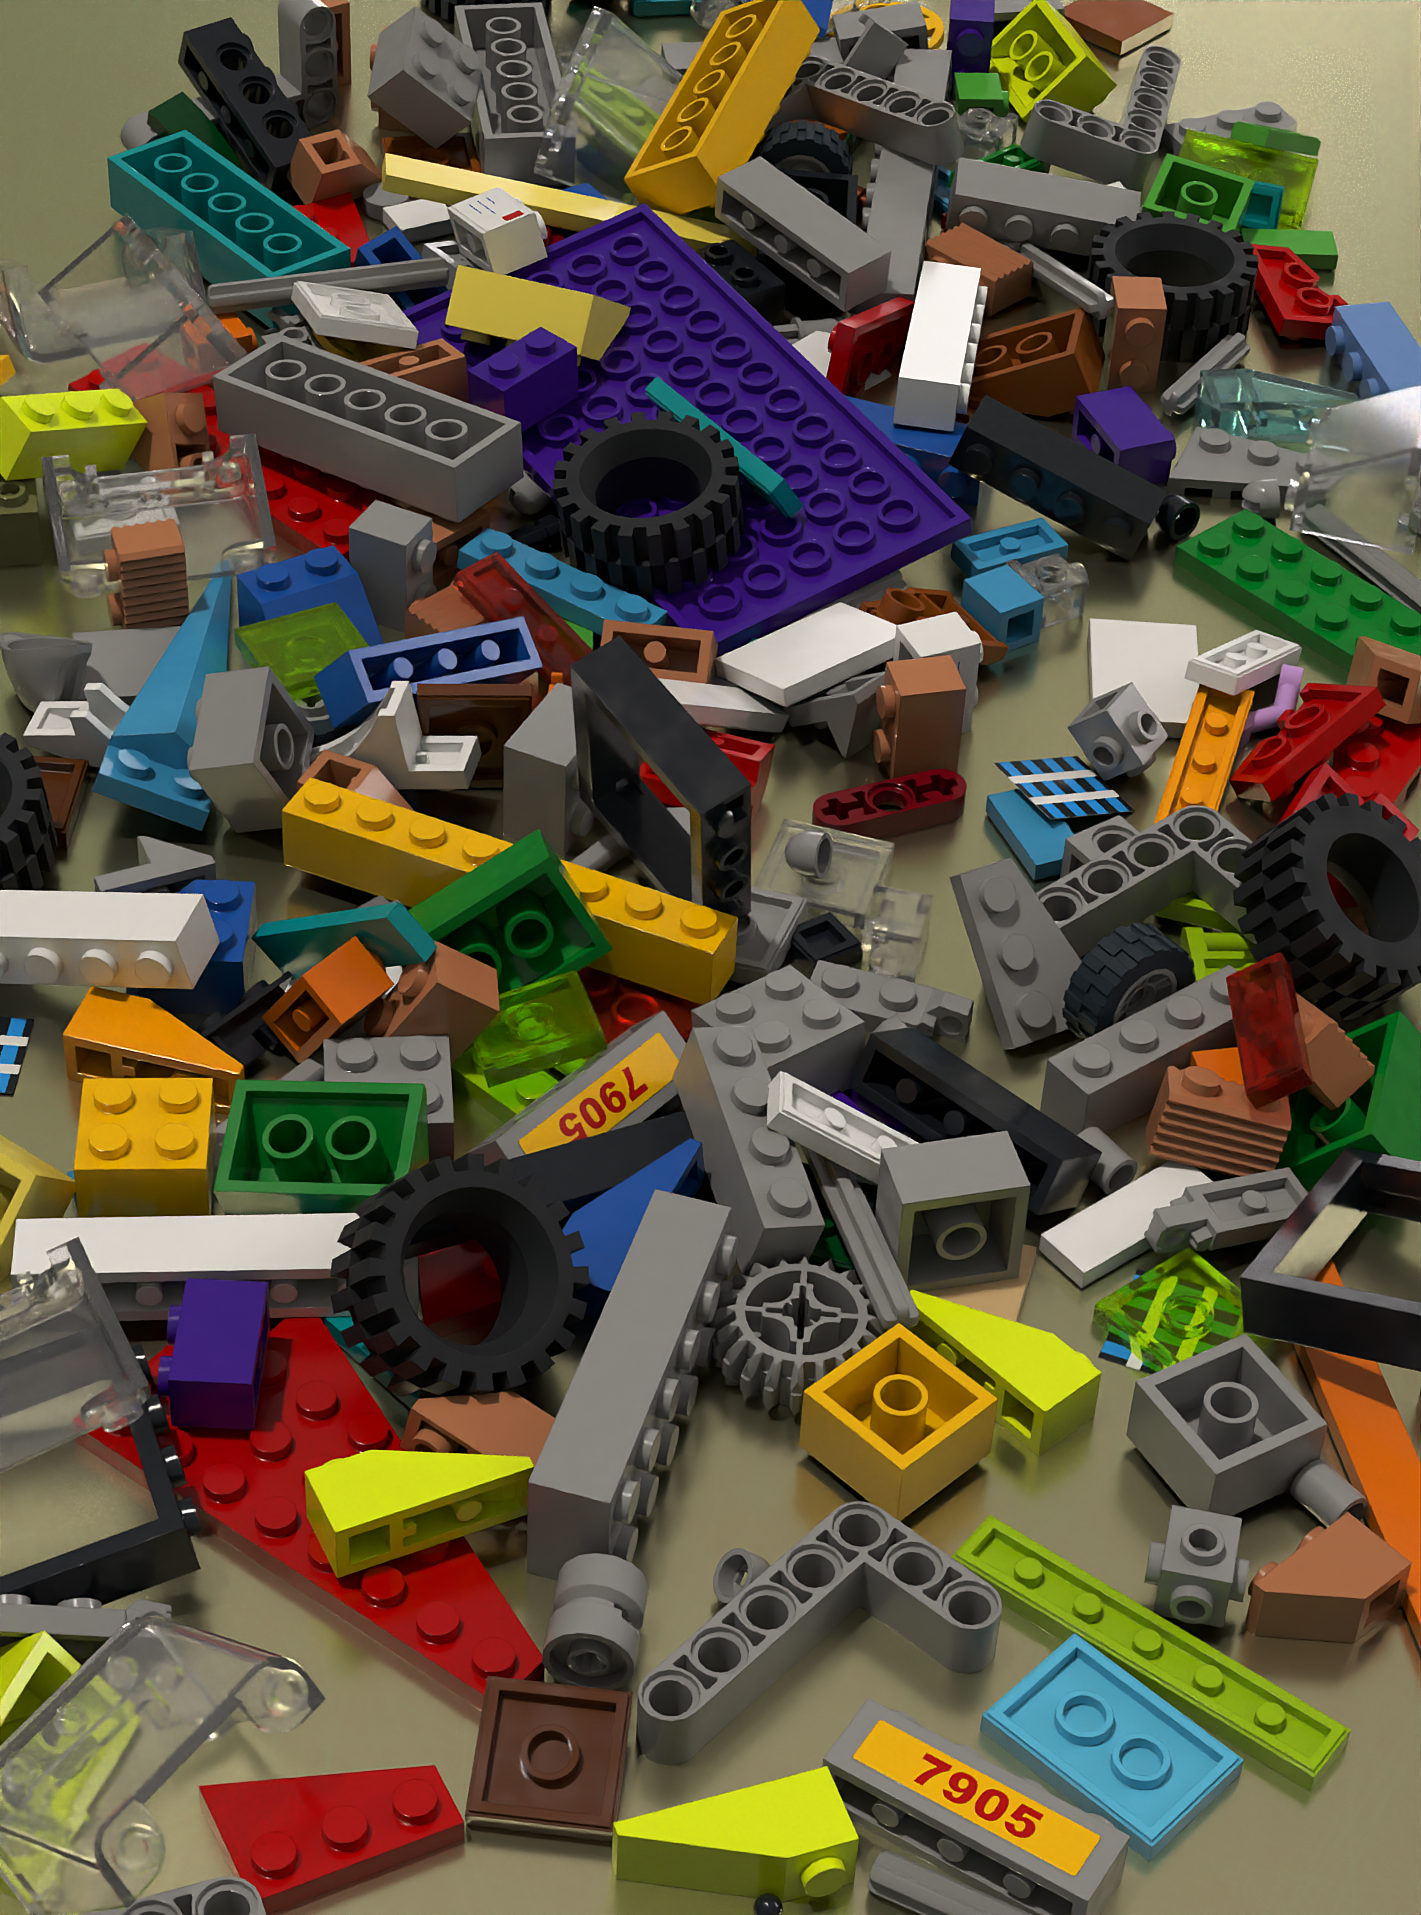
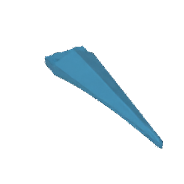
M230 556L226 557L217 569L112 734L92 789L94 793L200 831L203 830L209 815L212 800L199 783L190 776L187 766V753L194 744L197 727L195 709L198 699L202 698L206 674L227 671L233 563Z

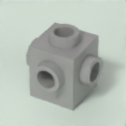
M1132 682L1092 699L1067 727L1103 781L1125 772L1128 777H1134L1148 769L1156 761L1153 753L1168 737L1158 717L1151 711Z
M1172 1505L1165 1543L1151 1541L1144 1583L1158 1585L1154 1613L1176 1618L1185 1623H1201L1223 1628L1229 1600L1243 1602L1250 1560L1236 1558L1242 1518Z

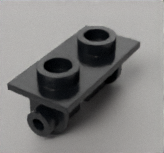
M288 971L270 985L265 980L257 982L240 998L237 1008L227 1015H224L222 1011L213 1013L195 1031L244 1065V1070H246L263 1058L266 1053L264 1047L254 1038L256 1034L271 1050L282 1044L280 1039L262 1019V1016L286 993L285 990L293 975Z

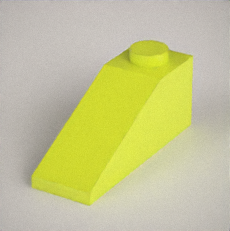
M909 1291L920 1317L918 1324L908 1327V1330L998 1399L995 1421L1037 1456L1046 1452L1094 1417L1102 1372L1094 1367L1084 1354L1074 1351L1053 1333L919 1291Z
M368 1450L347 1458L333 1459L322 1466L305 1471L307 1518L336 1577L340 1578L527 1515L528 1481L535 1466L528 1456Z
M828 1766L614 1822L611 1867L615 1878L620 1880L758 1898L762 1894L770 1893L779 1897L781 1902L807 1895L811 1897L826 1896L834 1893L843 1885L854 1883L859 1837Z

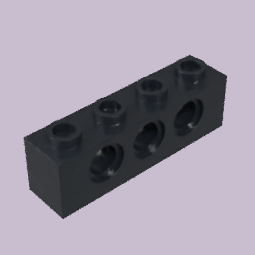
M232 17L184 31L178 64L256 180L276 195L293 190L294 188L286 178L295 149L299 139L314 136V134L309 132L301 120L296 105L286 98L277 85L273 71L269 67L264 66L254 51L251 39L247 34L241 32Z

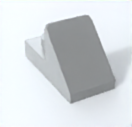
M885 671L846 679L793 705L783 707L784 712L790 715L788 721L791 727L812 723L815 724L816 729L829 727L844 759L850 758L871 744L873 731L880 729L881 718L876 705V689L878 686L884 685Z
M138 836L139 866L95 876L94 884L95 892L178 893L194 880H217L216 863L210 855L147 836Z

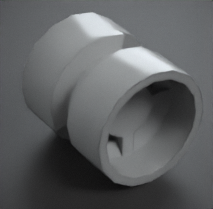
M600 1553L578 1555L566 1561L559 1571L553 1598V1615L548 1622L542 1651V1663L551 1676L565 1685L615 1690L628 1683L635 1671L640 1644V1629L643 1626L649 1595V1582L639 1568L617 1556Z

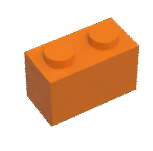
M354 936L303 974L262 1016V1019L300 1064L323 1047V1039H334L353 1025L369 1010L371 1005L394 985V982L386 974L385 965L380 957L368 951L359 939Z

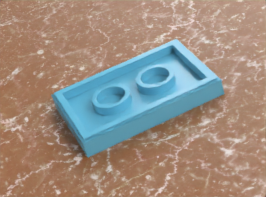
M1076 1633L983 1713L980 1724L981 1732L1081 1810L1104 1817L1116 1829L1129 1835V1847L1148 1862L1241 1775L1244 1759Z

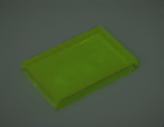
M1187 128L1178 157L1254 181L1286 186L1279 223L1301 227L1319 159Z

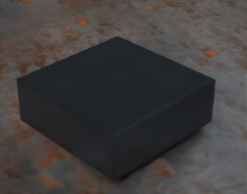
M829 912L799 924L792 935L791 948L788 953L812 976L818 960L845 966L862 960L864 945Z

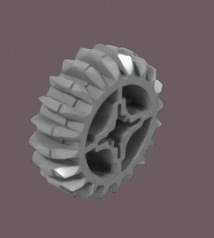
M806 1255L802 1257L798 1264H788L779 1256L772 1268H767L754 1262L748 1276L734 1274L732 1280L733 1290L720 1292L718 1309L710 1325L711 1328L717 1329L716 1337L713 1339L712 1356L715 1359V1367L722 1368L726 1386H740L744 1401L762 1397L767 1412L778 1404L789 1406L794 1418L802 1408L804 1390L888 1331L882 1328L863 1284H858L855 1269L839 1274L835 1272L831 1259L822 1266L810 1265ZM798 1330L803 1333L801 1340L797 1338Z

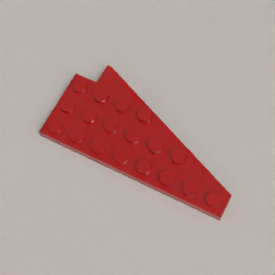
M287 1317L270 1331L254 1430L172 1426L170 1400L168 1397H159L171 1433L159 1437L161 1446L164 1448L172 1444L175 1445L188 1483L175 1488L178 1499L182 1500L191 1496L201 1525L480 1711H482L487 1676L540 1681L544 1677L545 1666L542 1663L541 1652L464 1536L340 1578L336 1577L307 1518L305 1471L322 1466L333 1459L347 1458L368 1450H406L400 1447V1438L320 1317ZM167 1345L148 1361L155 1382L143 1386L145 1397L158 1393L161 1356H172L174 1346ZM116 1388L74 1424L75 1442L150 1491L118 1388Z

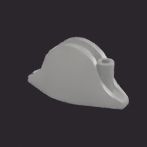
M13 631L0 633V651L7 675L19 699L29 710L36 712L41 701L78 700L85 678L87 662L91 656V642Z

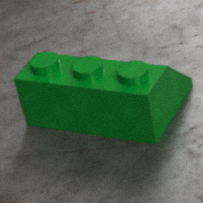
M539 829L408 910L434 941L497 969L500 1012L487 1027L613 949L571 875Z
M1400 1010L1345 1034L1353 1040V1044L1360 1048V1052L1368 1057L1367 1060L1375 1065L1374 1074L1338 1108L1330 1110L1294 1081L1289 1099L1292 1121L1291 1130L1288 1132L1287 1140L1283 1145V1151L1280 1153L1279 1162L1276 1164L1275 1170L1289 1167L1306 1192H1310L1346 1147L1421 1161V1034Z
M236 1079L213 1190L224 1214L355 1213L354 1211L367 1198L380 1192L381 1188L429 1163L427 1090L423 1083Z

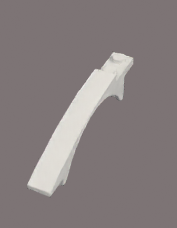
M392 681L384 699L374 712L358 727L334 741L312 748L309 767L325 749L377 766L396 790L438 789L440 791H451L469 788L482 753L477 736H423L409 681ZM87 683L84 688L87 701H41L23 734V738L28 746L64 758L89 760V765L100 768L111 736L130 706L117 697L104 683Z

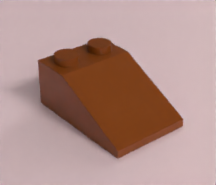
M1077 308L979 337L970 394L981 399L987 395L1019 413L1046 417L1060 413L1074 414L1076 396L1098 392L1106 357L1089 313L1082 308Z

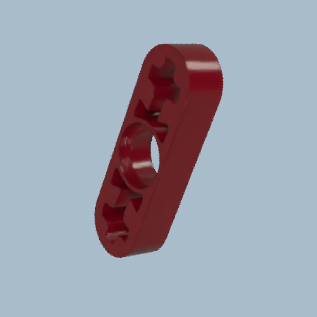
M932 769L828 793L817 798L813 804L811 830L829 833L833 847H846L951 822L961 817L964 812L967 784L964 778L956 772L947 769ZM891 804L901 807L902 810L884 811L876 806Z

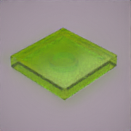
M337 602L234 629L235 645L252 668L270 666L294 701L320 694L314 676L345 652L369 647L368 643Z
M577 970L499 994L500 1012L472 1042L488 1088L608 1050L602 1028Z
M1190 1247L1096 1302L1093 1319L1115 1337L1154 1373L1245 1334L1243 1332L1241 1290ZM1247 1334L1260 1349L1275 1341L1274 1339Z

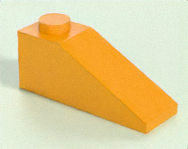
M91 986L63 1033L66 1073L69 1080L83 1083V1078H213L215 1113L228 1116L236 1079L245 1080L244 1065L148 998Z

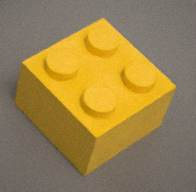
M83 1078L73 1169L78 1218L211 1215L217 1134L213 1078Z
M898 1323L804 1390L799 1446L867 1501L882 1508L901 1521L991 1453L998 1399Z

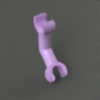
M1282 664L1274 705L1249 713L1239 747L1246 745L1250 741L1251 734L1279 727L1276 721L1285 710L1293 708L1295 710L1304 668Z

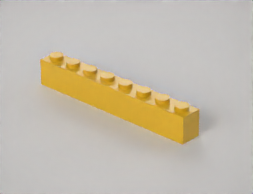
M311 777L282 809L284 865L377 896L383 895L384 898L392 901L397 899L403 905L412 908L513 845V843L494 838L490 835L482 834ZM560 859L613 948L608 953L588 964V967L701 1005L718 997L735 971L738 917Z

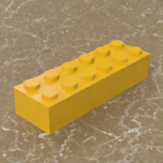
M752 0L720 12L623 179L640 204L645 203L652 210L686 216L691 211L706 206L715 208L718 177L749 162L748 160L755 147L764 138V131L770 120L781 107L780 102L786 91L795 82V75L801 64L810 55V48L820 32L819 27L801 0Z

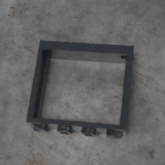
M619 635L570 665L580 799L660 892L738 917L739 920L751 912V783ZM639 755L690 812V835L641 780Z
M1346 1147L1240 1276L1243 1332L1421 1372V1303L1314 1281L1368 1212L1421 1223V1161Z
M119 1322L0 1364V1424L116 1382L159 1519L1 1576L0 1595H24L30 1598L32 1605L57 1606L58 1603L73 1598H91L105 1605L201 1569L191 1537L203 1533V1528L191 1496L182 1500L178 1499L175 1488L188 1483L175 1445L172 1444L164 1448L161 1446L159 1437L171 1433L158 1393L145 1397L143 1386L155 1381L142 1344L129 1348Z

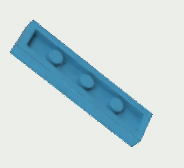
M486 528L459 549L457 568L473 574L489 565L492 572L497 571L499 577L504 575L506 581L511 579L514 586L518 584L521 591L525 589L529 595V602L601 636L604 619L662 626L666 624L668 611L647 602L641 596L627 593L602 581L596 575L582 572L565 564L551 554L540 552L520 543L506 533Z

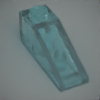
M1252 369L1201 370L1194 412L1199 426L1202 428L1221 429L1229 435L1253 441L1262 440L1271 443L1351 441L1359 398L1354 393Z

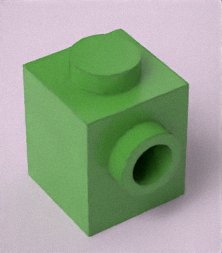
M954 72L951 104L956 111L962 139H1000L1002 118H1007L1009 113V92L1002 90L999 74Z

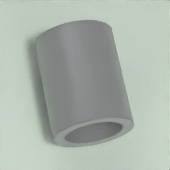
M1089 1127L1077 1135L1102 1152L1090 1178L1102 1191L1110 1195L1131 1183L1138 1169L1137 1162L1098 1127Z
M1323 1459L1314 1460L1305 1466L1296 1476L1290 1488V1494L1326 1527L1330 1526L1347 1512L1360 1521L1368 1508V1499Z

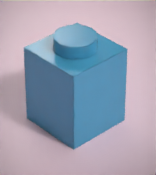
M1004 565L964 579L961 606L999 642H1004L1009 647L1007 652L1039 641L1044 597L1010 566Z

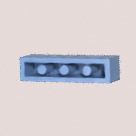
M1389 301L1336 306L1332 326L1327 328L1325 334V344L1328 353L1331 356L1333 355L1343 370L1346 381L1352 384L1360 397L1363 407L1369 410L1378 424L1381 435L1386 436L1397 455L1421 452V347Z

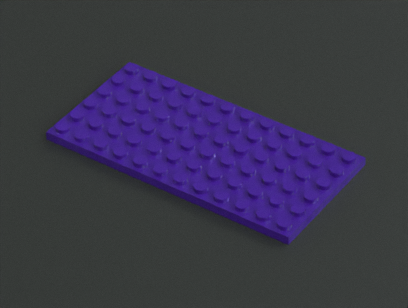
M645 203L545 247L547 258L506 274L511 277L596 295L631 307L628 319L601 359L598 361L581 357L580 366H578L579 397L521 432L523 470L528 471L533 476L534 482L550 495L551 501L554 504L555 497L552 481L555 479L554 467L557 460L564 461L563 450L570 442L581 446L580 433L590 427L597 433L604 431L603 421L613 417H617L619 423L624 424L631 422L630 413L645 411L646 420H657L659 411L645 394V388L656 377H659L779 474L804 505L792 518H786L740 480L745 525L744 535H740L741 546L736 555L727 553L728 565L720 572L709 566L707 568L708 580L698 585H695L690 578L682 580V591L668 594L666 585L654 586V596H641L647 602L668 611L666 626L713 631L718 644L717 657L748 644L752 638L765 636L972 534L971 517ZM452 289L402 311L419 331L416 346L442 338L466 356L467 370L501 351L506 346V339L493 336L491 337L490 346L460 339L462 329L445 324ZM646 497L628 502L611 514L629 518H650L672 513L688 504L669 497ZM630 586L639 595L638 586Z

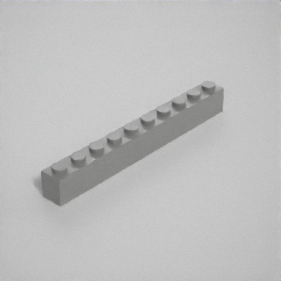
M905 49L896 66L888 75L887 81L950 103L952 91V50ZM875 143V158H872L870 183H867L866 207H863L861 230L891 250L887 290L848 310V313L859 314L897 297L915 302L925 258V247L929 239L940 165L929 164Z

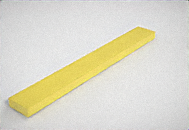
M385 153L382 165V190L386 192L454 205L493 188L500 187L515 199L519 198L531 210L537 211L545 225L581 232L637 207ZM652 210L694 251L705 248L711 243H722L734 239L756 258V246L727 225Z

